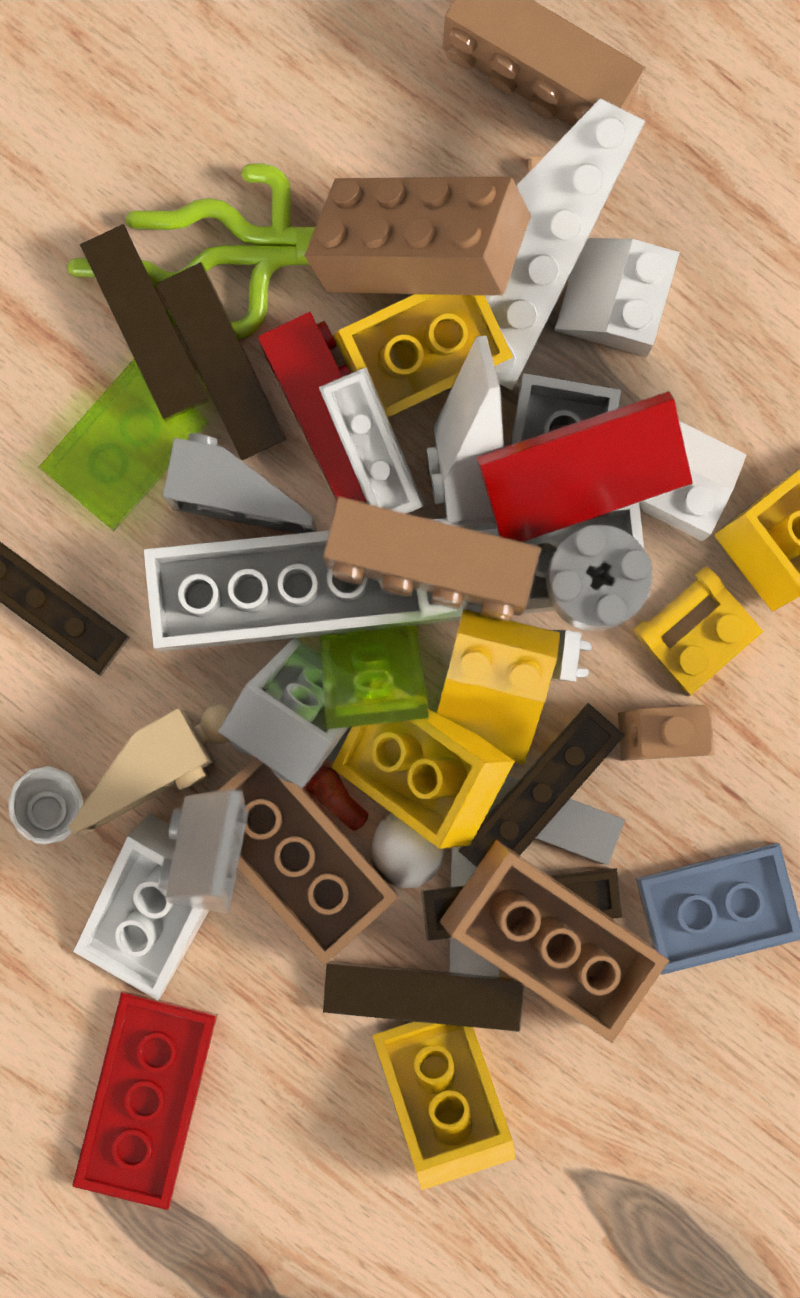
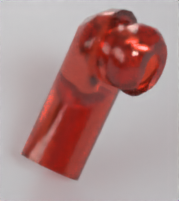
M320 766L318 771L305 785L307 791L311 795L316 796L317 800L352 831L359 830L366 823L369 816L368 812L351 798L335 770L330 767Z

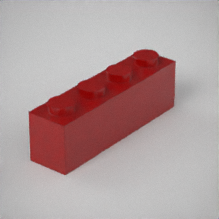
M311 311L257 336L259 344L336 501L338 502V498L341 497L368 504L319 387L351 374L346 363L339 367L337 366L330 352L337 345L325 320L316 324Z

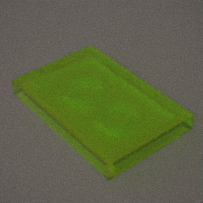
M133 359L40 464L39 468L114 532L168 471L174 438L187 440L189 433L200 434L209 422L194 408L165 422L135 359Z
M402 626L320 636L327 729L429 718L417 626Z

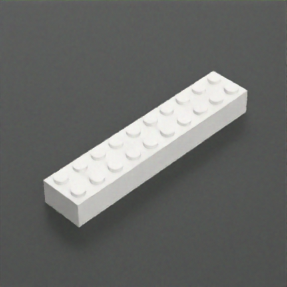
M639 502L522 542L541 547L527 606L522 614L555 611L547 592L546 572L549 562L558 547L574 532L586 526H612L629 533L644 548ZM494 517L448 523L447 518L433 519V521L499 537ZM330 530L144 549L153 648L159 652L460 621L463 610L421 617L417 592L414 589L411 597H405L383 591L382 581L364 577L363 584L358 585L333 578L334 573H332V569L326 568L323 558ZM598 568L595 572H586L592 578L590 585L592 589L599 590L603 585L610 586V582L605 579L606 571L604 569ZM470 604V609L467 610L480 613L481 606Z

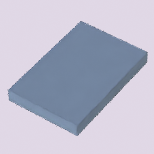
M773 843L636 878L652 945L669 960L660 973L661 975L800 940V919L780 843Z

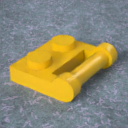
M707 566L694 575L696 581L654 618L648 623L643 620L632 629L640 642L688 696L697 691L764 632L725 588L720 578ZM709 595L718 606L672 647L668 648L662 641L661 636Z

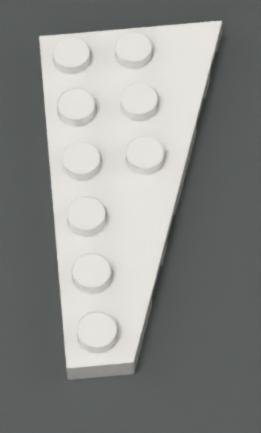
M601 98L517 184V188L531 214V218L504 295H485L513 355V358L494 366L499 384L510 390H513L646 121Z

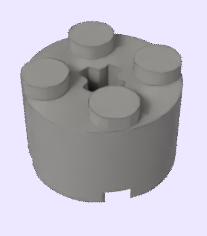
M606 525L586 526L568 536L552 556L546 572L548 596L556 613L564 621L576 628L586 631H601L617 627L634 616L644 605L652 583L651 559L642 545L629 533ZM598 568H602L606 571L605 579L610 582V586L603 585L599 590H594L590 587L592 578L586 572H595Z

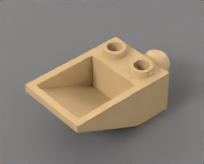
M223 704L210 706L203 712L200 724L198 725L194 724L187 711L178 708L134 732L69 825L72 834H88L177 785L179 790H186L210 777L206 768L216 762L205 743L208 741L215 744L229 742V739L218 731L232 708Z

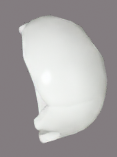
M46 766L29 770L15 782L9 795L8 809L10 819L15 828L26 840L46 845L63 841L72 833L69 825L84 805V799L73 776L68 772Z
M392 813L379 823L372 842L371 859L379 874L388 883L399 888L420 887L439 872L444 860L445 848H437Z

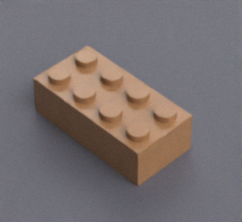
M454 0L445 14L443 50L447 51V57L454 64L466 70H471L472 67L488 76L489 83L497 90L509 95L513 92L517 93L529 101V106L536 113L547 119H553L555 116L570 125V129L600 98L628 111L636 97L646 67L534 0Z
M512 176L335 178L304 256L327 293L503 296L531 214Z
M339 497L323 558L326 568L332 569V573H334L333 578L358 585L363 584L364 577L382 581L383 591L405 597H411L413 589H420L432 593L431 602L434 604L460 609L462 602L467 601L470 604L481 606L480 615L509 622L512 615L520 616L526 609L541 547Z
M256 757L218 790L232 789L242 791L248 814L237 869L324 966L399 898L397 892L303 788H300L295 783H289L278 778L273 773L271 767Z
M498 840L494 842L440 920V923L451 937L611 1043H613L669 962L651 944Z

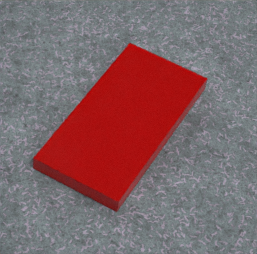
M669 391L476 457L499 537L521 543L693 484L675 400Z
M126 991L121 992L72 1187L169 1210L218 1014L162 1000L157 1001L154 998Z

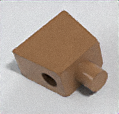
M710 705L645 708L618 712L619 730L625 734L620 741L621 761L714 755ZM636 727H637V733H638V742L636 741V734H635Z

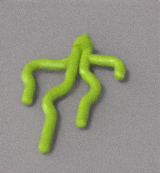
M263 163L246 164L242 168L241 175L246 182L266 183L271 187L272 226L252 225L234 207L225 201L212 198L194 200L173 211L134 210L130 211L125 219L126 225L134 230H175L186 228L203 218L210 217L222 222L233 235L243 242L254 244L221 245L207 248L195 256L185 268L177 272H168L150 261L141 260L156 289H159L157 283L200 262L204 264L207 272L211 268L222 264L256 265L252 270L249 284L248 312L241 320L231 321L239 339H245L257 332L265 321L268 309V285L273 273L283 266L310 265L304 255L315 230V227H291L290 182L281 170L273 165ZM74 258L68 262L67 270L71 276L95 277L86 258ZM167 308L165 311L173 327H178L169 308Z

